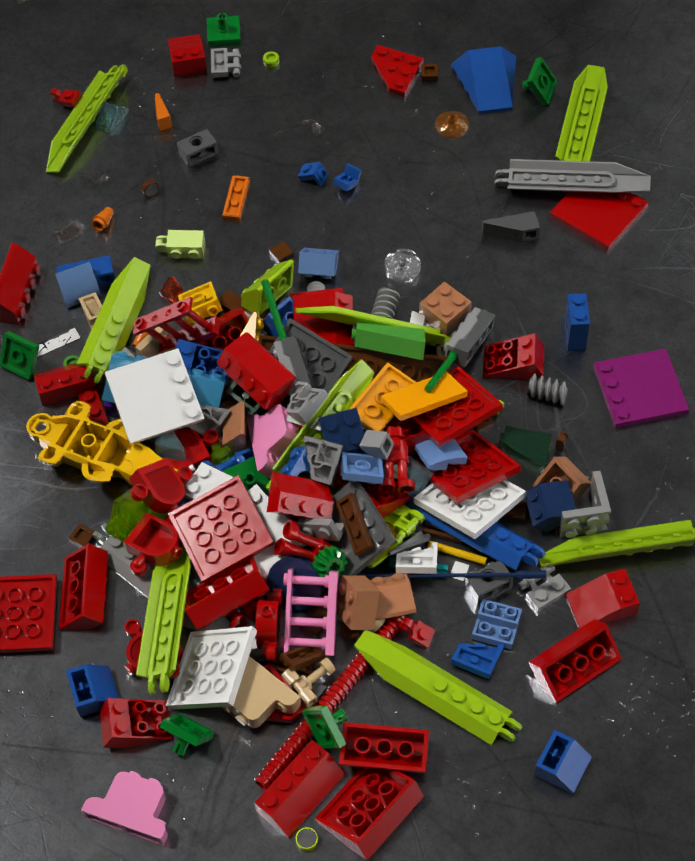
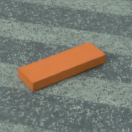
M232 176L222 214L223 219L240 221L250 177Z

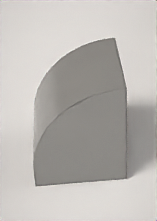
M366 430L359 446L367 454L387 460L394 442L387 432Z

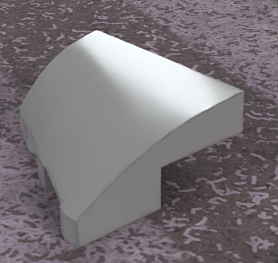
M296 381L294 386L297 390L295 394H291V401L287 406L286 412L297 421L307 424L329 394L324 389L312 388L307 382Z
M200 405L205 418L204 421L189 425L188 427L196 430L201 435L209 429L216 430L227 417L230 410Z
M304 436L308 454L307 459L311 469V479L332 485L343 445Z

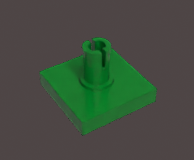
M219 13L217 17L206 18L208 46L241 44L239 15L227 16L226 13H223V17H221V13Z
M539 57L536 58L529 77L523 81L522 86L525 88V91L532 90L542 106L549 105L558 81L543 58Z
M10 331L4 333L0 366L28 380L34 378L40 345Z
M255 457L221 471L233 478L239 475L247 491L257 484L265 494H269V491L266 489L269 480L257 471Z
M327 706L307 707L302 711L319 746L323 749L341 748L346 745L338 728L340 724L348 720L347 715L343 717L346 714L343 709L340 708L334 714L330 713Z
M180 713L163 719L160 728L178 737L172 751L174 753L177 752L180 756L185 755L189 743L194 746L201 745L212 740L215 731Z

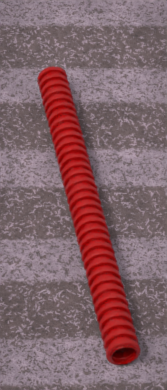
M405 616L387 618L383 623L384 625L376 631V634L389 640L393 639L395 634L399 633V623L401 620L405 621ZM361 653L356 654V657L344 669L345 672L340 674L341 677H337L336 681L332 684L333 686L328 688L329 691L324 693L325 696L320 698L321 701L316 703L317 706H327L331 714L332 710H336V705H340V701L345 699L344 696L349 694L348 691L352 690V686L356 685V681H359L364 672L368 670V667H371ZM305 717V721L300 722L301 726L296 727V731L292 732V736L288 737V741L284 742V746L280 747V751H276V756L271 757L272 761L267 762L268 766H264L263 771L259 772V777L256 776L254 778L256 784L263 790H266L275 781L287 765L291 763V760L295 759V755L300 753L299 750L304 749L303 745H307L308 740L312 739L313 733Z

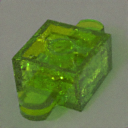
M129 490L114 500L110 521L106 525L105 533L124 542L145 513L152 514L154 511L150 510L143 501L138 502L132 499Z

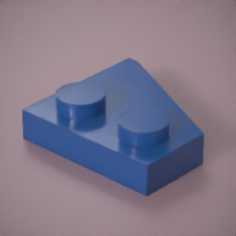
M459 644L451 659V664L489 679L505 645L498 644L497 647H486L485 644Z

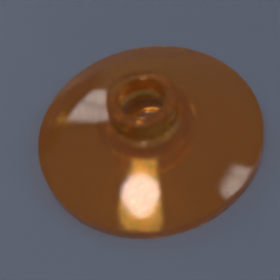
M446 111L436 118L435 127L443 136L450 138L459 137L467 132L469 120L461 112Z

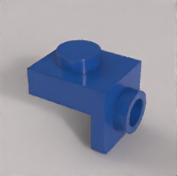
M320 162L306 163L301 167L297 177L300 181L315 180L319 186H323L328 172Z
M349 163L346 164L344 172L334 178L333 184L338 186L340 190L349 191L358 186L361 169Z

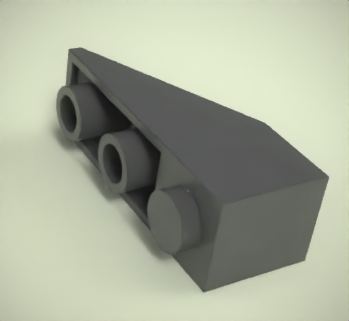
M535 211L524 212L522 214L484 220L482 222V234L524 242L539 239L540 225Z

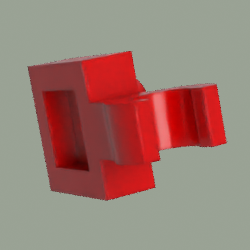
M53 88L49 93L55 96L53 101L59 102L60 106L73 108L82 97L80 91L68 89L61 92Z
M407 617L405 621L401 620L398 626L400 630L410 634L408 637L409 641L424 650L429 647L435 632L434 629L421 621L414 622Z

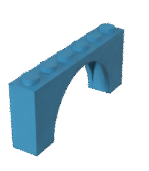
M123 351L113 352L108 371L146 359V357L136 355V357L128 356V353ZM199 369L187 370L199 404L219 407L226 379L216 373H211V375L204 374V371ZM106 379L102 400L115 403Z

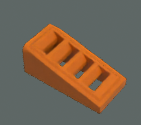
M156 93L157 123L159 130L162 131L171 128L172 123L170 114L160 94Z

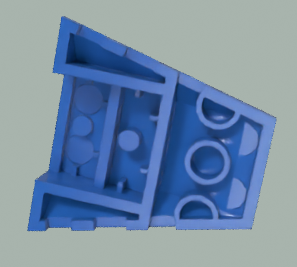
M501 46L466 51L451 64V68L457 73V78L463 83L464 89L469 93L470 99L478 113L512 110L516 56Z

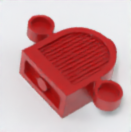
M183 427L168 432L163 440L165 455L162 453L156 454L163 459L168 458L173 468L177 470L181 466L188 467L191 464L196 468L200 466L201 462L206 460L212 463L206 447L217 445L219 435L216 430L209 429L204 432L203 438H201L194 429Z
M168 458L159 460L137 469L131 475L129 480L133 488L130 490V496L135 501H143L150 510L156 513H170L179 508L178 503L183 499L185 493L183 483H187L192 478L193 472L187 466H181L175 471Z
M146 512L123 542L127 552L137 557V559L130 563V569L135 576H142L147 572L146 563L154 566H164L178 559L183 552L178 533L169 515L165 517L164 521Z
M274 588L273 592L268 593L267 600H258L255 621V629L257 630L255 636L257 649H261V654L266 656L267 661H276V653H278L283 596L281 588Z
M130 619L124 626L126 634L129 637H133L127 645L126 656L128 664L125 665V668L130 675H136L143 630L138 620ZM180 644L177 662L182 658L184 653L183 648ZM178 663L176 664V671L169 679H175L179 676L180 667Z

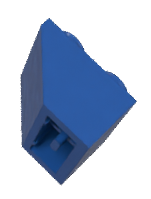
M84 664L66 670L75 706L80 717L98 712L107 698H118L109 666Z
M554 729L536 764L534 775L574 794L592 757L575 739Z

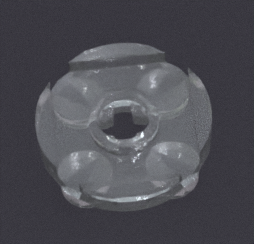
M397 249V252L389 253L385 259L386 275L388 278L396 281L412 282L421 269L420 258L416 256L414 251L409 249ZM405 263V267H400L399 265Z

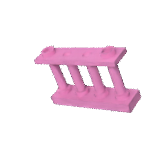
M288 569V573H284L283 584L287 586L285 635H281L280 646L284 648V653L290 651V646L320 647L322 650H325V655L334 656L339 571H330L329 575H325V577L293 576L294 569ZM293 584L324 585L325 588H328V596H324V598L292 596ZM292 605L324 606V608H327V617H323V619L291 617ZM291 625L323 627V629H326V637L322 639L290 638Z

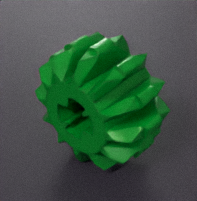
M332 545L331 547L325 546L323 551L319 550V554L313 556L315 561L312 563V566L319 577L329 575L330 571H339V576L341 577L340 573L346 570L344 566L348 562L344 552Z

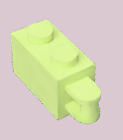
M168 230L167 236L156 237L155 250L167 252L168 258H204V231Z

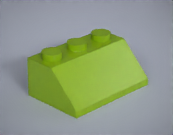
M288 260L275 264L263 276L257 278L249 288L244 289L241 294V306L252 313L257 312L260 316L269 308L261 281L268 279L276 302L292 288L294 261Z

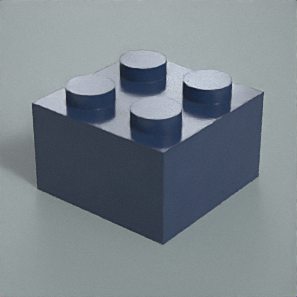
M357 407L318 418L323 440L343 445L342 452L360 449L359 445L364 437V431Z

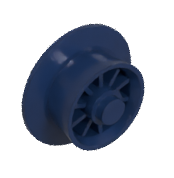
M301 557L283 558L275 562L270 568L267 577L270 592H273L274 588H281L283 590L282 605L285 607L287 586L283 584L284 573H288V569L291 568L294 569L293 576L319 577L311 561ZM293 584L292 596L319 598L322 586ZM292 605L294 610H304L312 607L310 605Z

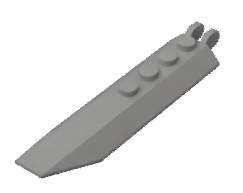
M510 159L509 169H499L495 173L498 178H502L495 180L497 187L505 188L508 186V189L604 193L650 192L651 181L650 175L616 162Z
M103 523L101 527L110 537L106 540L97 531L93 533V537L102 544L100 548L108 551V566L149 598L152 573L156 566L146 563L147 572L142 576H135L130 569V563L137 559V557L129 554L123 543L130 533L125 529L114 531L107 523ZM190 581L188 582L187 591L195 587ZM184 609L182 626L195 631L228 629L230 621L226 616L223 618L219 617L212 621L209 626L201 627L197 630Z

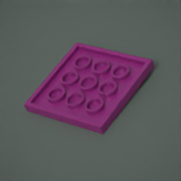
M666 349L594 362L593 368L615 428L689 413V407Z

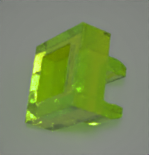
M219 443L211 446L213 449L211 453L213 465L220 464L232 457L228 445L221 448Z

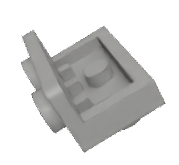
M299 518L297 521L302 533L317 539L323 538L326 541H340L345 531L343 523H334L332 519Z

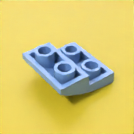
M90 262L55 274L67 308L80 304L78 298L96 292L98 297L101 296Z
M431 439L423 441L414 447L428 470L432 471L446 470L448 464H466L468 459L455 439L441 447H438Z
M483 599L471 639L495 646L504 644V648L511 650L522 609Z

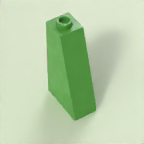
M358 322L356 329L352 328L351 340H355V347L419 360L424 358V329Z

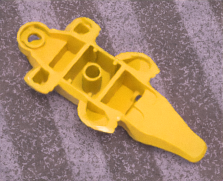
M75 401L70 404L65 415L51 417L45 413L35 414L28 420L26 425L31 439L37 441L43 448L37 457L40 462L54 467L65 463L82 470L83 476L94 483L109 482L111 477H120L132 485L129 478L137 469L163 459L149 447L139 442L130 445L121 419L114 420L106 426L90 420L91 406L82 401ZM40 424L46 426V428L42 429L41 431L36 430L37 426Z

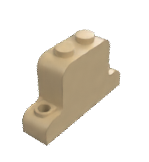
M249 656L234 705L222 708L227 713L232 712L236 715V719L243 726L247 724L251 728H257L276 709L287 714L296 712L301 706V697Z

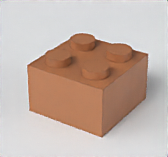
M443 282L419 303V314L424 315L426 322L434 328L441 329L440 332L447 336L465 320L468 312L471 313L472 301L446 282Z
M342 575L341 583L338 586L337 615L350 630H374L380 591L366 576Z

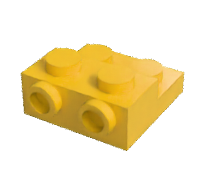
M211 281L178 295L179 301L192 297L191 309L203 319L209 316L214 317L223 311ZM185 316L189 324H197L190 317Z

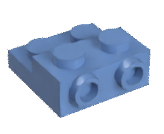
M342 452L340 475L343 480L349 482L360 481L369 484H383L382 459L371 455Z

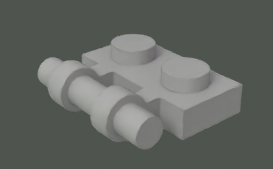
M227 48L211 49L212 78L228 77V72H233L234 77L240 76L241 65L239 62L241 61V54L238 49H233V52H228Z
M554 565L538 569L547 571V579H543L545 581L543 584L536 585L535 582L540 579H523V581L518 583L521 590L527 587L530 589V592L526 593V598L537 612L571 591V587L560 574L554 577L550 575V573L555 571Z

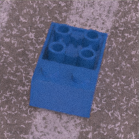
M178 339L175 349H179L186 369H199L208 375H211V373L220 374L222 378L226 379L224 388H226L228 374L216 364L223 350Z

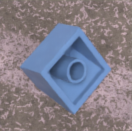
M303 248L299 252L298 273L303 274V277L321 275V278L331 279V276L336 275L339 250Z

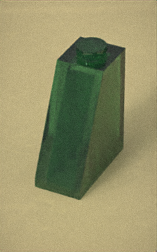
M506 426L505 432L500 434L499 444H502L501 451L540 476L546 467L552 435Z

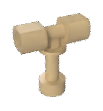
M327 657L319 662L321 667L308 677L304 675L299 677L295 671L291 672L289 669L282 674L284 681L291 689L295 688L306 707H312L318 702L316 695L311 691L313 689L312 683L325 673L330 676L336 671V668Z

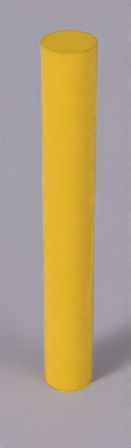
M429 541L428 548L431 547V543H434V541ZM438 543L439 552L482 565L486 564L487 557Z

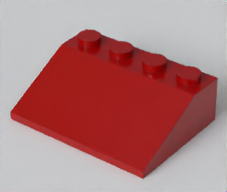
M338 292L294 295V321L330 343L354 346L353 340H351L353 325L299 314L295 311V308L336 306L353 310L352 295Z
M361 767L317 815L315 820L350 850L368 860L420 802L424 795L414 779L399 771Z

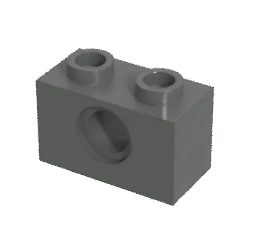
M208 129L177 142L179 155L188 167L218 154L217 141Z
M493 561L478 571H471L470 573L510 572L502 562ZM466 577L465 586L478 605L482 603L483 599L488 600L511 589L513 577ZM490 579L492 582H485L484 580Z

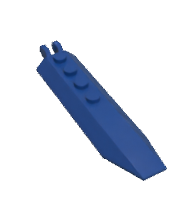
M408 476L409 479L415 482V490L408 493L411 499L406 502V505L410 509L421 512L426 522L491 558L502 562L515 571L520 562L523 561L535 567L539 562L538 558L542 559L545 556V550L536 543L497 522L476 539L414 504V497L428 486Z

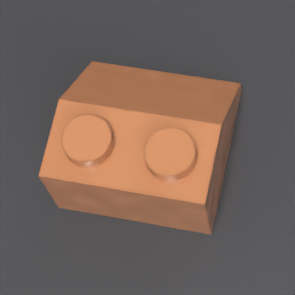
M241 401L229 408V414L219 425L220 432H223V436H219V446L223 448L224 455H235V452L247 449L245 401Z
M554 457L532 486L567 480L570 483L574 501H576L589 488L591 482L567 457Z
M395 573L389 577H375L370 580L380 591L376 620L416 613L413 593L406 573Z

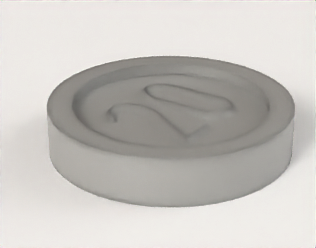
M317 281L307 286V292L325 290V286Z

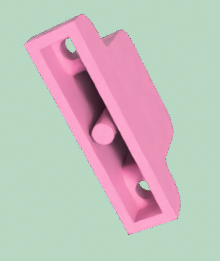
M280 404L275 405L265 415L260 416L256 413V415L252 414L246 419L257 471L269 479L272 476V467L299 433L298 424L286 421L288 417L287 408Z
M134 771L129 773L119 772L115 776L104 799L99 797L88 798L81 809L86 819L160 846H164L168 837L165 828L166 823L158 819L166 800L161 782L154 778H149V780L142 778L140 774Z

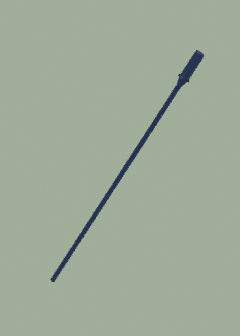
M520 570L514 573L407 574L408 578L516 577L522 580L547 579V571ZM357 574L356 576H366L367 578H384L392 576L393 574Z

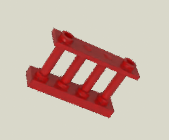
M188 297L137 318L134 323L133 335L137 336L146 332L160 342L158 353L162 354L174 350L178 339L197 344L218 336L221 320L216 316L207 320L203 319L191 309L193 298ZM188 316L197 324L191 326L182 317ZM174 321L183 329L177 331L168 323ZM160 327L170 335L164 337L154 328Z

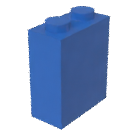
M586 294L567 295L564 317L567 351L586 350L590 327Z

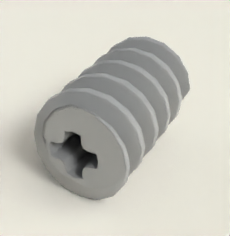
M380 288L371 314L393 319L398 301L400 300L399 293L389 288Z
M534 373L530 379L526 396L531 392V397L535 398L538 393L539 400L546 396L547 402L553 397V403L556 404L560 399L563 406L568 387H566V381H563L560 386L558 379L552 384L551 377L544 382L543 375L537 380Z

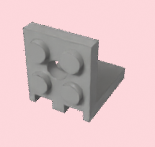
M601 471L592 472L589 494L593 507L562 511L559 527L561 538H573L584 534L592 535L608 530L606 524L610 520L608 514H611V508Z

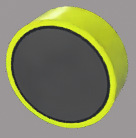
M306 827L297 832L296 844L301 850L311 851L317 846L318 836L315 830Z

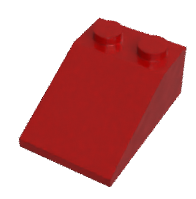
M200 34L168 39L174 77L207 72Z
M625 568L606 573L565 595L578 628H581L593 619L608 623L637 615L640 606Z

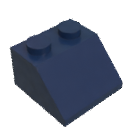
M567 480L541 483L526 491L525 498L532 525L546 533L560 526L562 511L577 509L570 483Z

